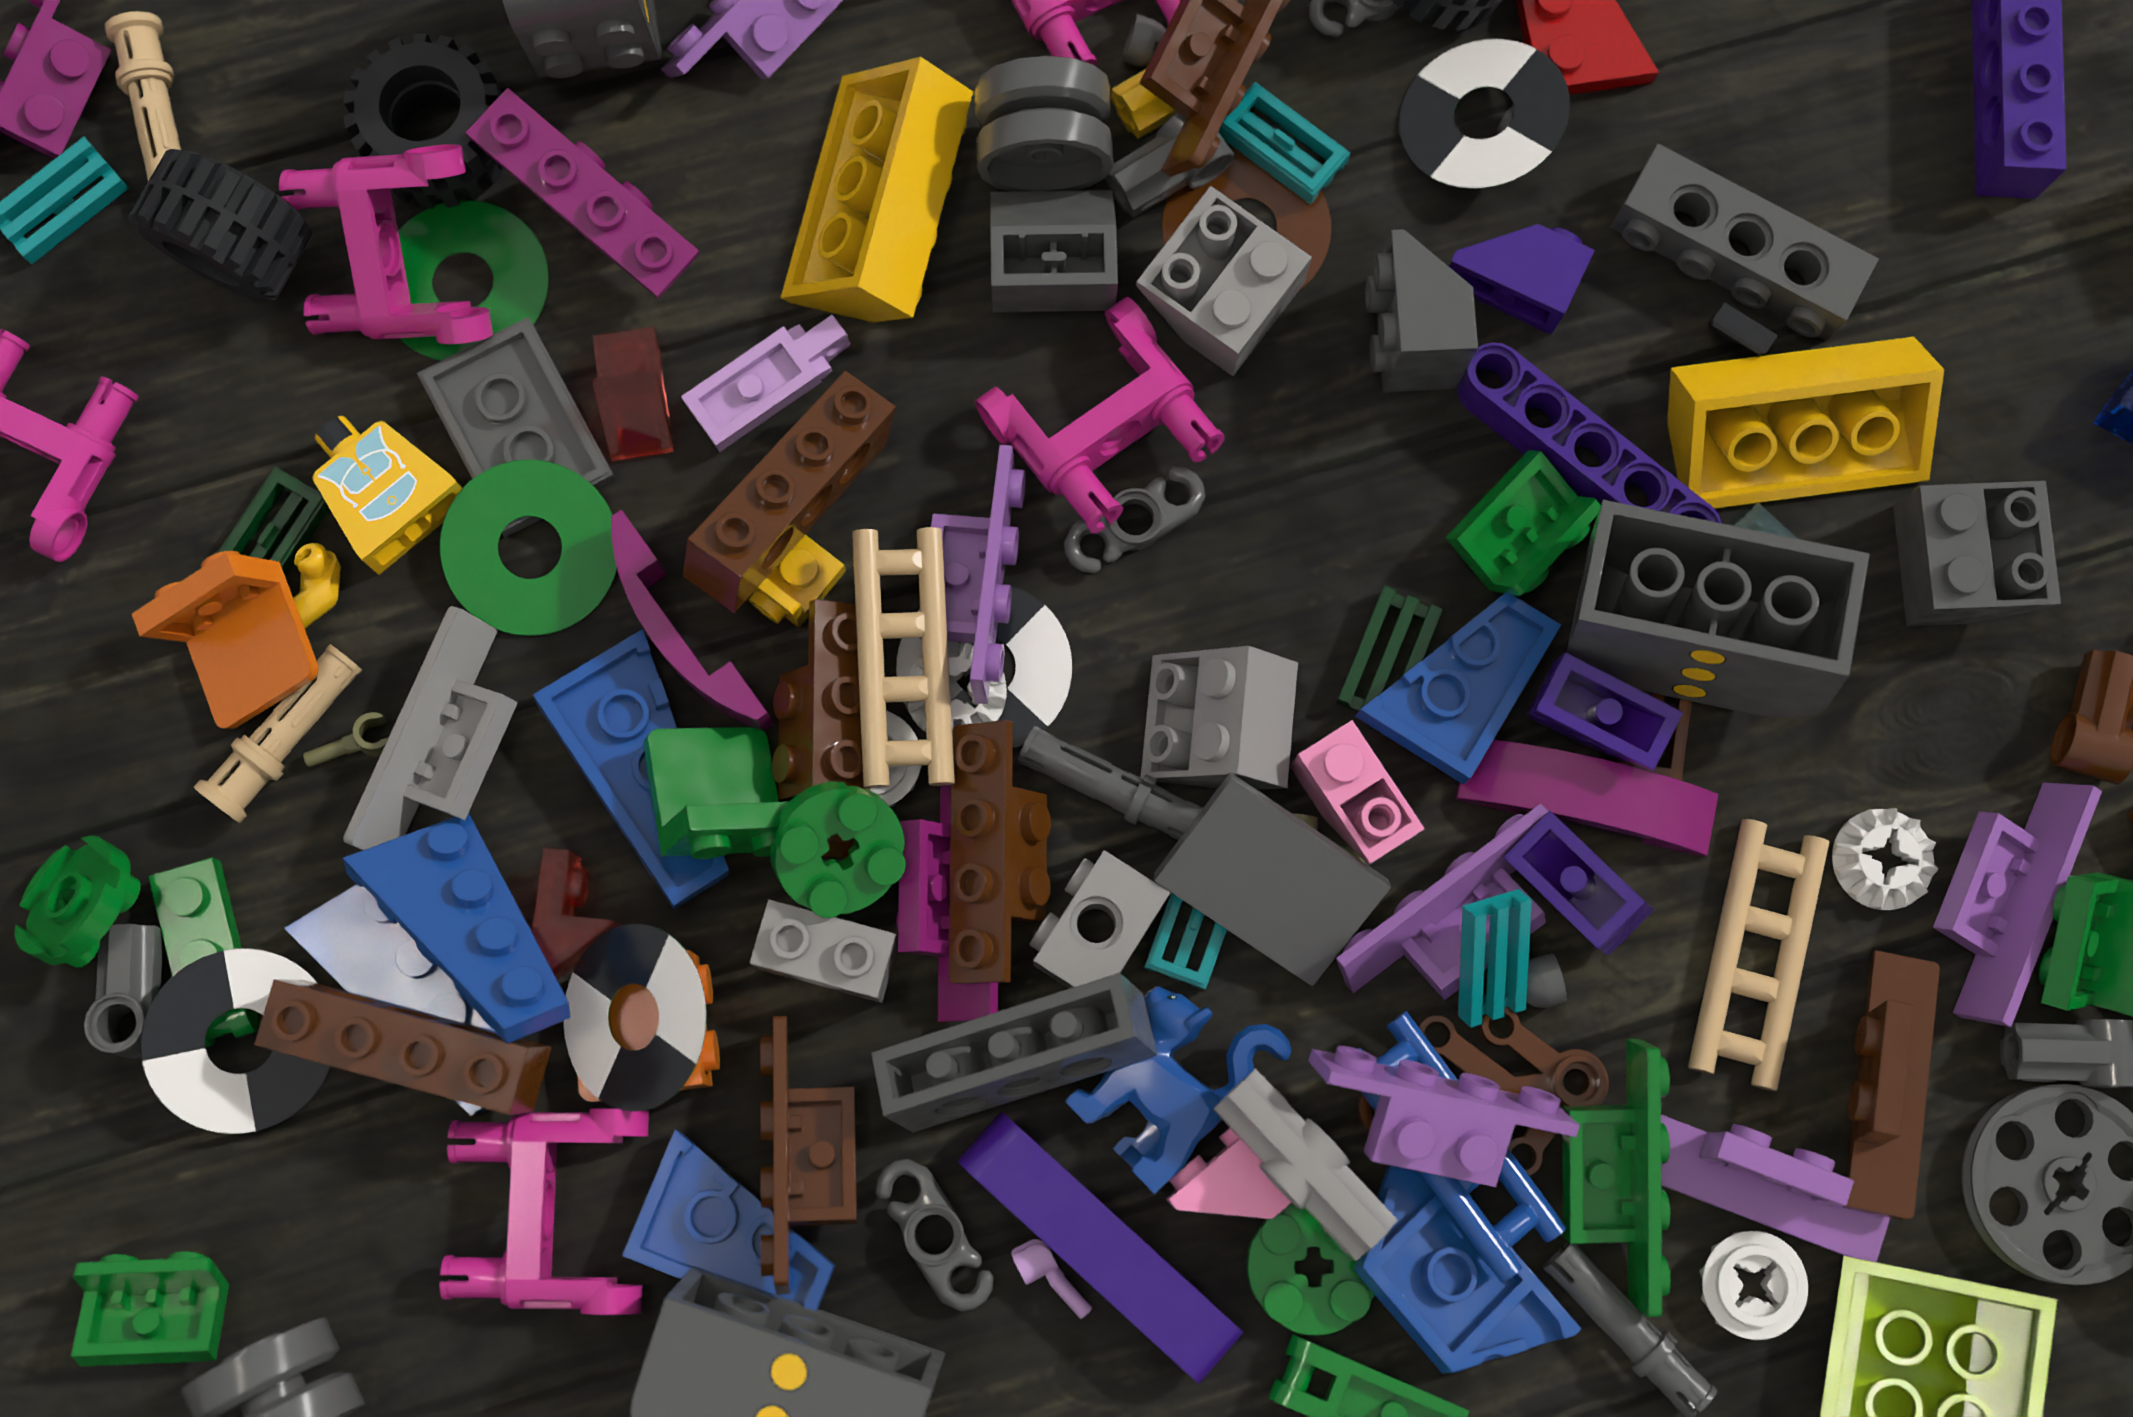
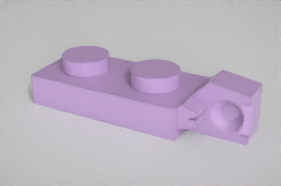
M833 314L807 332L803 330L800 324L789 330H786L783 326L682 395L681 398L719 452H721L822 382L821 379H824L832 372L828 362L850 346L848 335Z

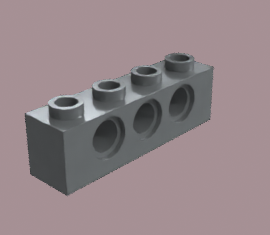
M1657 144L1642 168L1610 227L1621 233L1625 241L1633 247L1644 251L1654 250L1675 261L1678 268L1688 276L1700 280L1709 279L1730 290L1732 296L1740 303L1751 308H1764L1785 319L1787 325L1793 331L1807 337H1819L1825 341L1847 321L1879 258L1660 144ZM1674 212H1684L1690 215L1697 227H1688L1681 224L1676 219ZM1729 240H1737L1745 244L1751 256H1743L1735 252ZM1784 268L1797 271L1803 277L1805 285L1793 283L1786 276Z
M1121 973L871 1053L883 1116L911 1132L926 1129L1158 1056L1143 993Z

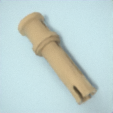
M135 11L118 14L110 18L105 23V32L110 42L115 43L120 66L115 73L116 82L121 90L130 97L138 140L149 181L165 151L169 149L181 150L168 95V90L172 87L174 74L172 67L164 62L159 41L160 36L163 34L162 21L152 13Z
M331 644L327 646L324 653L317 659L319 670L316 678L282 699L273 712L249 738L246 735H243L240 739L236 738L231 744L232 754L208 781L199 780L193 787L237 822L241 823L246 817L244 808L269 780L277 781L284 774L281 772L285 767L281 764L283 759L319 720L344 688L362 671L359 666Z

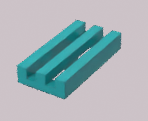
M1256 82L1244 94L1238 106L1225 117L1218 131L1227 143L1310 205L1317 199L1320 190L1330 184L1334 174L1338 170L1341 171L1350 157L1348 150ZM1254 106L1326 160L1325 164L1319 163L1296 146L1294 140L1279 129L1272 128L1249 111L1251 107Z
M83 137L0 201L1 232L15 245L19 253L28 262L33 264L128 190L129 187L88 140ZM102 175L104 177L102 181L72 203L74 201L72 197ZM52 213L58 214L26 239L24 237L27 232Z
M1520 889L1462 906L1458 1016L1470 1028L1481 1025L1482 1015L1484 1014L1492 1020L1504 1017L1505 1007H1509L1514 1013L1526 1010L1532 899ZM1490 915L1489 940L1485 941L1486 916ZM1484 963L1488 965L1487 994L1483 995Z
M1171 893L1144 969L1168 976V978L1188 983L1195 988L1205 991L1227 929L1215 922L1198 971L1186 968L1204 917L1203 913L1193 907L1174 962L1163 960L1162 956L1182 903V899Z

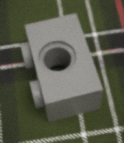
M1105 850L1095 864L1085 858L1064 890L1074 896L1062 917L1059 918L1050 912L1030 943V946L1039 951L1033 960V966L1069 989L1120 973L1164 905L1170 892ZM1091 909H1099L1106 912L1114 923L1113 935L1101 943H1092L1085 940L1077 929V920L1084 912Z
M768 899L750 964L762 971L883 1003L898 950V937L895 933L836 917L822 918L813 911Z

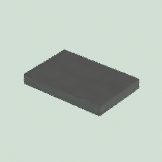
M529 317L417 373L472 479L489 468L509 461L542 460L569 468L585 478L597 490L616 481L612 470ZM525 516L515 519L504 528L502 535L506 538L542 518Z
M1231 772L1154 872V881L1312 987L1391 888L1389 879Z

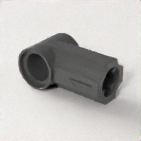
M1177 113L1162 125L1155 139L1114 163L1112 170L1105 179L1110 189L1113 190V197L1123 212H1127L1134 218L1186 185L1195 189L1209 183L1222 174L1233 162L1235 156L1220 133H1217V136L1220 138L1218 149L1206 165L1169 177L1161 169L1186 121L1185 117Z
M136 924L112 925L100 939L97 962L96 1001L86 1014L84 1028L85 1035L91 1045L102 1052L131 1059H142L141 1036L143 1024L154 998L161 989L163 935L160 927ZM133 1011L137 1022L135 1031L128 1039L121 1042L117 1032L119 1022L123 1016Z
M2133 1020L2075 1021L2076 1025L2012 1023L2011 1027L2005 1026V1033L2000 1041L2001 1064L2007 1072L2008 1080L2030 1082L2074 1081L2079 1082V1086L2088 1088H2133Z

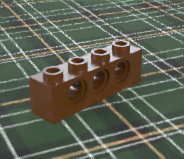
M845 370L687 539L683 577L735 613L886 446L896 406Z
M287 979L273 980L254 1044L508 1115L534 1112L552 1048L551 1046L521 1038L506 1044L492 1030L306 980Z

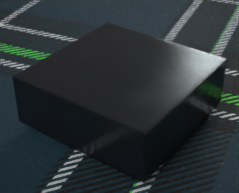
M1725 302L1718 306L1708 321L1710 325L1708 328L1755 357L1766 354L1778 336Z

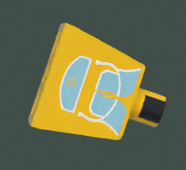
M337 416L326 422L315 435L316 442L331 459L315 471L312 477L313 481L355 553L378 575L444 522L450 505L462 490V487L448 472L383 421L374 423L360 434L345 416Z

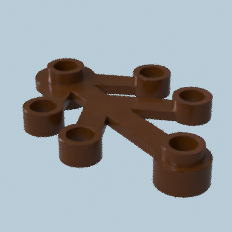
M1508 1007L1504 1008V1017L1509 1022L1510 1030L1505 1038L1500 1039L1490 1033V1017L1486 1014L1482 1015V1024L1478 1025L1479 1035L1489 1045L1509 1046L1541 1074L1514 1077L1458 1035L1454 1024L1442 1015L1426 1017L1417 1025L1425 1035V1029L1430 1023L1440 1024L1446 1031V1041L1441 1047H1434L1437 1053L1464 1073L1475 1074L1494 1081L1500 1086L1499 1090L1520 1094L1521 1087L1523 1086L1538 1088L1557 1096L1560 1099L1559 1106L1561 1108L1562 1106L1601 1105L1607 1096L1609 1089L1608 1074L1603 1063L1595 1055L1580 1049H1570L1558 1053L1522 1026L1517 1014ZM1570 1070L1578 1071L1584 1079V1088L1577 1095L1569 1093L1564 1087V1076ZM1361 1093L1357 1100L1356 1113L1362 1126L1370 1131L1374 1117L1371 1113V1105ZM1528 1127L1522 1137L1510 1139L1508 1146L1510 1151L1518 1144L1527 1146L1531 1151V1163L1524 1169L1529 1176L1535 1174L1540 1169L1543 1162V1151L1555 1136V1132Z

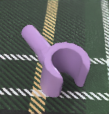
M1032 1239L1012 1250L1013 1260L1026 1285L1045 1275L1051 1287L1080 1319L1091 1311L1092 1307L1065 1278V1274L1058 1267L1045 1242L1040 1239Z

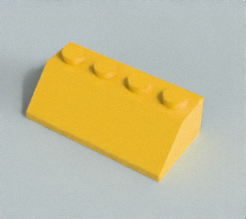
M922 57L842 76L782 290L781 298L792 304L873 323L913 318L916 305L922 295V282L930 252L937 239V226L945 196L952 183V170L958 147L967 127V114L973 91Z
M1915 337L1671 367L1667 424L1678 480L1713 508L1929 481L1944 368Z

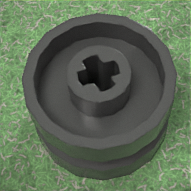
M1038 56L1018 58L998 64L980 75L974 89L975 116L979 126L982 128L976 139L977 170L982 180L995 188L1010 192L1076 191L1090 187L1108 176L1113 168V148L1110 129L1105 125L1111 116L1110 85L1107 74L1093 64L1074 58Z
M326 1317L315 1319L285 1333L273 1334L251 1344L221 1361V1365L211 1369L181 1388V1393L192 1417H227L238 1411L242 1412L243 1417H346L365 1405L351 1373H332L307 1385L303 1379L330 1363L339 1350V1345Z

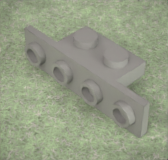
M453 606L448 608L344 834L343 840L345 843L365 850L406 835L419 804L462 820L466 819L518 704L503 694L474 685L498 632L497 629L463 609Z

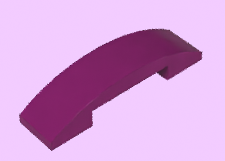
M622 509L612 515L611 537L620 580L639 622L661 654L692 689L725 714L763 731L774 725L767 711L731 661L710 676L707 674L647 590L667 575Z
M1493 740L1471 779L1464 785L1459 782L1455 800L1515 814L1520 813L1522 810L1530 812L1541 803L1558 819L1642 838V843L1706 857L1708 855L1719 794L1669 776L1613 761L1546 747Z

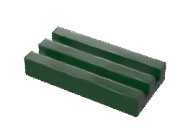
M274 467L218 553L237 551L242 555L284 490L288 489L291 491V494L272 523H268L257 540L258 544L250 554L251 557L268 559L305 502L309 501L270 559L280 562L286 576L294 564L297 551L308 543L330 508L320 492Z
M1384 585L1336 703L1359 712L1361 708L1376 696L1382 694L1412 617L1423 622L1401 677L1417 663L1423 661L1442 613V608L1432 604L1430 607L1418 603L1420 599L1410 595L1403 597L1396 594L1395 589ZM1389 608L1399 611L1400 614L1365 699L1355 696L1354 693Z

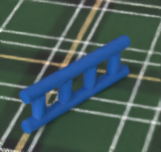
M1407 1011L1401 1013L1386 1025V1028L1395 1038L1397 1044L1380 1056L1376 1063L1398 1067L1400 1060H1411L1437 1070L1439 1077L1457 1080ZM1360 1091L1373 1110L1376 1111L1380 1095ZM1509 1148L1507 1149L1498 1179L1517 1203V1206L1494 1226L1491 1225L1469 1195L1480 1184L1419 1171L1500 1282L1510 1279L1521 1270L1522 1265L1510 1248L1533 1227L1545 1242L1555 1239L1567 1228Z

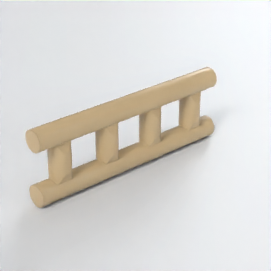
M925 527L916 530L917 549L879 550L877 530L860 529L852 532L864 788L889 787V767L928 765L929 785L943 786L955 784L941 528ZM919 574L920 612L882 613L880 576ZM922 637L924 676L885 677L883 639ZM925 701L927 739L888 741L886 702Z
M1742 819L1688 1068L1706 1074H1714L1717 1056H1722L1755 1065L1751 1085L1764 1090L1777 1091L1829 841L1821 837L1806 835L1803 837L1800 854L1763 844L1767 824L1756 820ZM1758 869L1794 878L1787 915L1750 906ZM1744 931L1781 940L1774 978L1737 968ZM1731 993L1768 1002L1760 1040L1723 1030Z

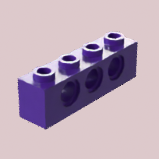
M1972 0L1976 196L2036 199L2066 170L2062 0Z

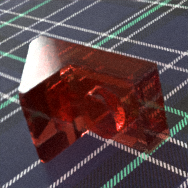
M649 327L592 336L598 378L592 381L612 461L674 452L659 341L655 328Z
M543 848L532 934L554 976L559 980L577 965L583 953L598 937L622 925L612 920L574 917L575 906L583 907L587 898L588 869L580 868L582 858L570 850Z

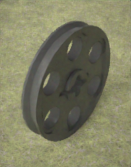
M2052 1084L2030 1087L2008 1095L1993 1105L1980 1118L1971 1132L1963 1154L1961 1165L1962 1194L1966 1210L1975 1230L1999 1259L2011 1268L2031 1278L2049 1283L2070 1285L2100 1283L2113 1279L2133 1267V1176L2128 1180L2118 1178L2113 1174L2108 1163L2109 1152L2117 1143H2125L2133 1149V1113L2117 1100L2094 1089L2079 1085ZM2065 1100L2075 1102L2084 1113L2085 1124L2083 1130L2073 1138L2064 1135L2055 1123L2056 1109ZM2006 1122H2012L2019 1126L2026 1138L2024 1153L2015 1160H2010L2003 1156L1996 1145V1133ZM2071 1171L2073 1175L2070 1178L2069 1184L2076 1190L2074 1196L2057 1197L2055 1193L2059 1188V1183L2052 1177L2054 1172ZM2001 1187L2011 1190L2018 1198L2020 1204L2019 1216L2015 1222L2008 1226L1997 1222L1992 1216L1989 1207L1991 1196ZM2113 1208H2119L2124 1211L2132 1224V1234L2129 1240L2121 1246L2112 1244L2105 1237L2102 1229L2105 1214ZM2056 1230L2063 1232L2073 1245L2072 1259L2067 1266L2061 1269L2052 1267L2043 1255L2045 1238L2049 1233Z

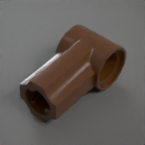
M2095 649L2084 654L2071 711L2063 717L2052 739L2050 762L2053 766L2114 785L2122 783L2130 774L2133 767V730H2131L2133 723V655L2120 651H2100Z

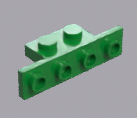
M1626 1039L1627 1105L1562 1106V1109L1580 1124L1576 1137L1562 1134L1563 1222L1567 1226L1563 1232V1238L1570 1244L1627 1242L1628 1299L1646 1317H1661L1662 1297L1668 1296L1671 1284L1669 1265L1666 1258L1662 1255V1230H1667L1669 1227L1670 1205L1666 1192L1661 1189V1164L1667 1163L1670 1155L1668 1130L1665 1124L1661 1123V1097H1666L1668 1094L1670 1076L1667 1062L1664 1057H1661L1659 1048L1641 1039Z

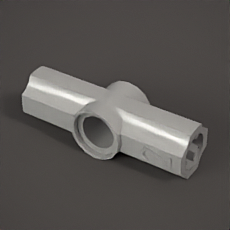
M1254 1069L1213 1110L1261 1161L1259 1167L1284 1196L1298 1209L1302 1210L1305 1208L1342 1251L1357 1261L1389 1232L1390 1228L1397 1222V1219L1347 1167L1350 1161L1334 1141L1313 1121L1308 1118L1304 1121L1287 1103L1288 1101L1266 1080V1077Z

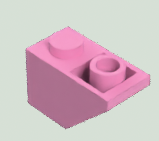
M1353 720L1299 753L1290 766L1326 822L1368 865L1425 829Z
M1230 1128L1219 1136L1226 1147L1216 1156L1205 1163L1198 1154L1169 1180L1176 1190L1165 1199L1175 1210L1273 1219L1291 1203L1259 1167L1261 1161Z

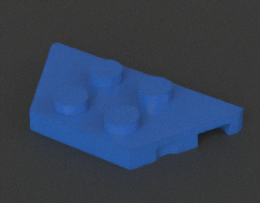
M1387 1165L1377 1198L1395 1216L1397 1222L1371 1250L1367 1251L1356 1261L1354 1271L1442 1374L1453 1373L1480 1365L1485 1361L1526 1351L1528 1348L1551 1341L1575 1336L1581 1330L1580 1326L1512 1248L1510 1250L1522 1265V1268L1510 1279L1500 1282L1421 1173L1416 1170Z

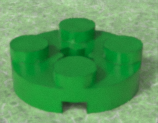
M831 781L814 785L795 796L785 806L778 818L781 824L775 833L774 843L771 840L770 860L774 873L793 900L811 909L822 918H833L840 914L856 912L871 905L883 896L892 884L901 879L905 871L906 862L903 856L905 842L900 822L886 802L878 794L866 788L864 790L858 786H847L844 782ZM835 834H838L843 841L853 838V846L848 850L849 855L839 862L834 859L822 860L821 856L829 850L828 838Z
M92 835L82 837L81 839L88 845H84L76 851L66 845L51 855L34 875L20 903V907L30 912L26 921V930L15 924V939L21 950L50 965L67 963L72 967L81 968L94 958L100 946V939L110 929L117 916L127 911L135 903L140 892L141 883L139 879L130 875L131 864L128 856L124 851L100 837Z
M1292 1202L1273 1219H1265L1250 1240L1246 1256V1274L1251 1293L1269 1317L1291 1331L1306 1335H1326L1340 1331L1367 1313L1370 1302L1375 1295L1354 1271L1356 1261L1342 1251L1305 1208L1300 1210ZM1319 1247L1320 1257L1331 1262L1330 1273L1322 1274L1320 1284L1316 1286H1308L1307 1276L1300 1273L1296 1274L1294 1268L1295 1261L1306 1259L1307 1248Z

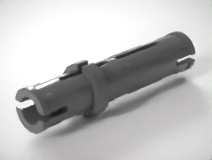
M1034 726L1030 731L1017 760V763L1037 772L1039 771L1061 784L1111 806L1113 809L1125 814V821L1135 826L1140 821L1177 840L1182 837L1204 808L1157 786L1158 779L1147 774L1141 778L1130 772L1128 773L1108 761L1056 738L1037 726Z
M1566 1242L1563 1246L1565 1249L1563 1250L1560 1247L1546 1261L1542 1269L1563 1287L1593 1321L1632 1360L1629 1368L1638 1377L1647 1376L1681 1412L1683 1417H1695L1697 1412L1694 1408L1701 1412L1717 1394V1389L1712 1384H1709L1675 1348L1677 1340L1669 1331L1660 1332L1578 1247V1244Z

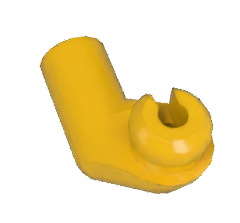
M318 543L302 546L294 558V564L298 567L301 575L300 593L293 597L305 629L331 610L338 600L341 566L336 555L332 551H327L324 546Z

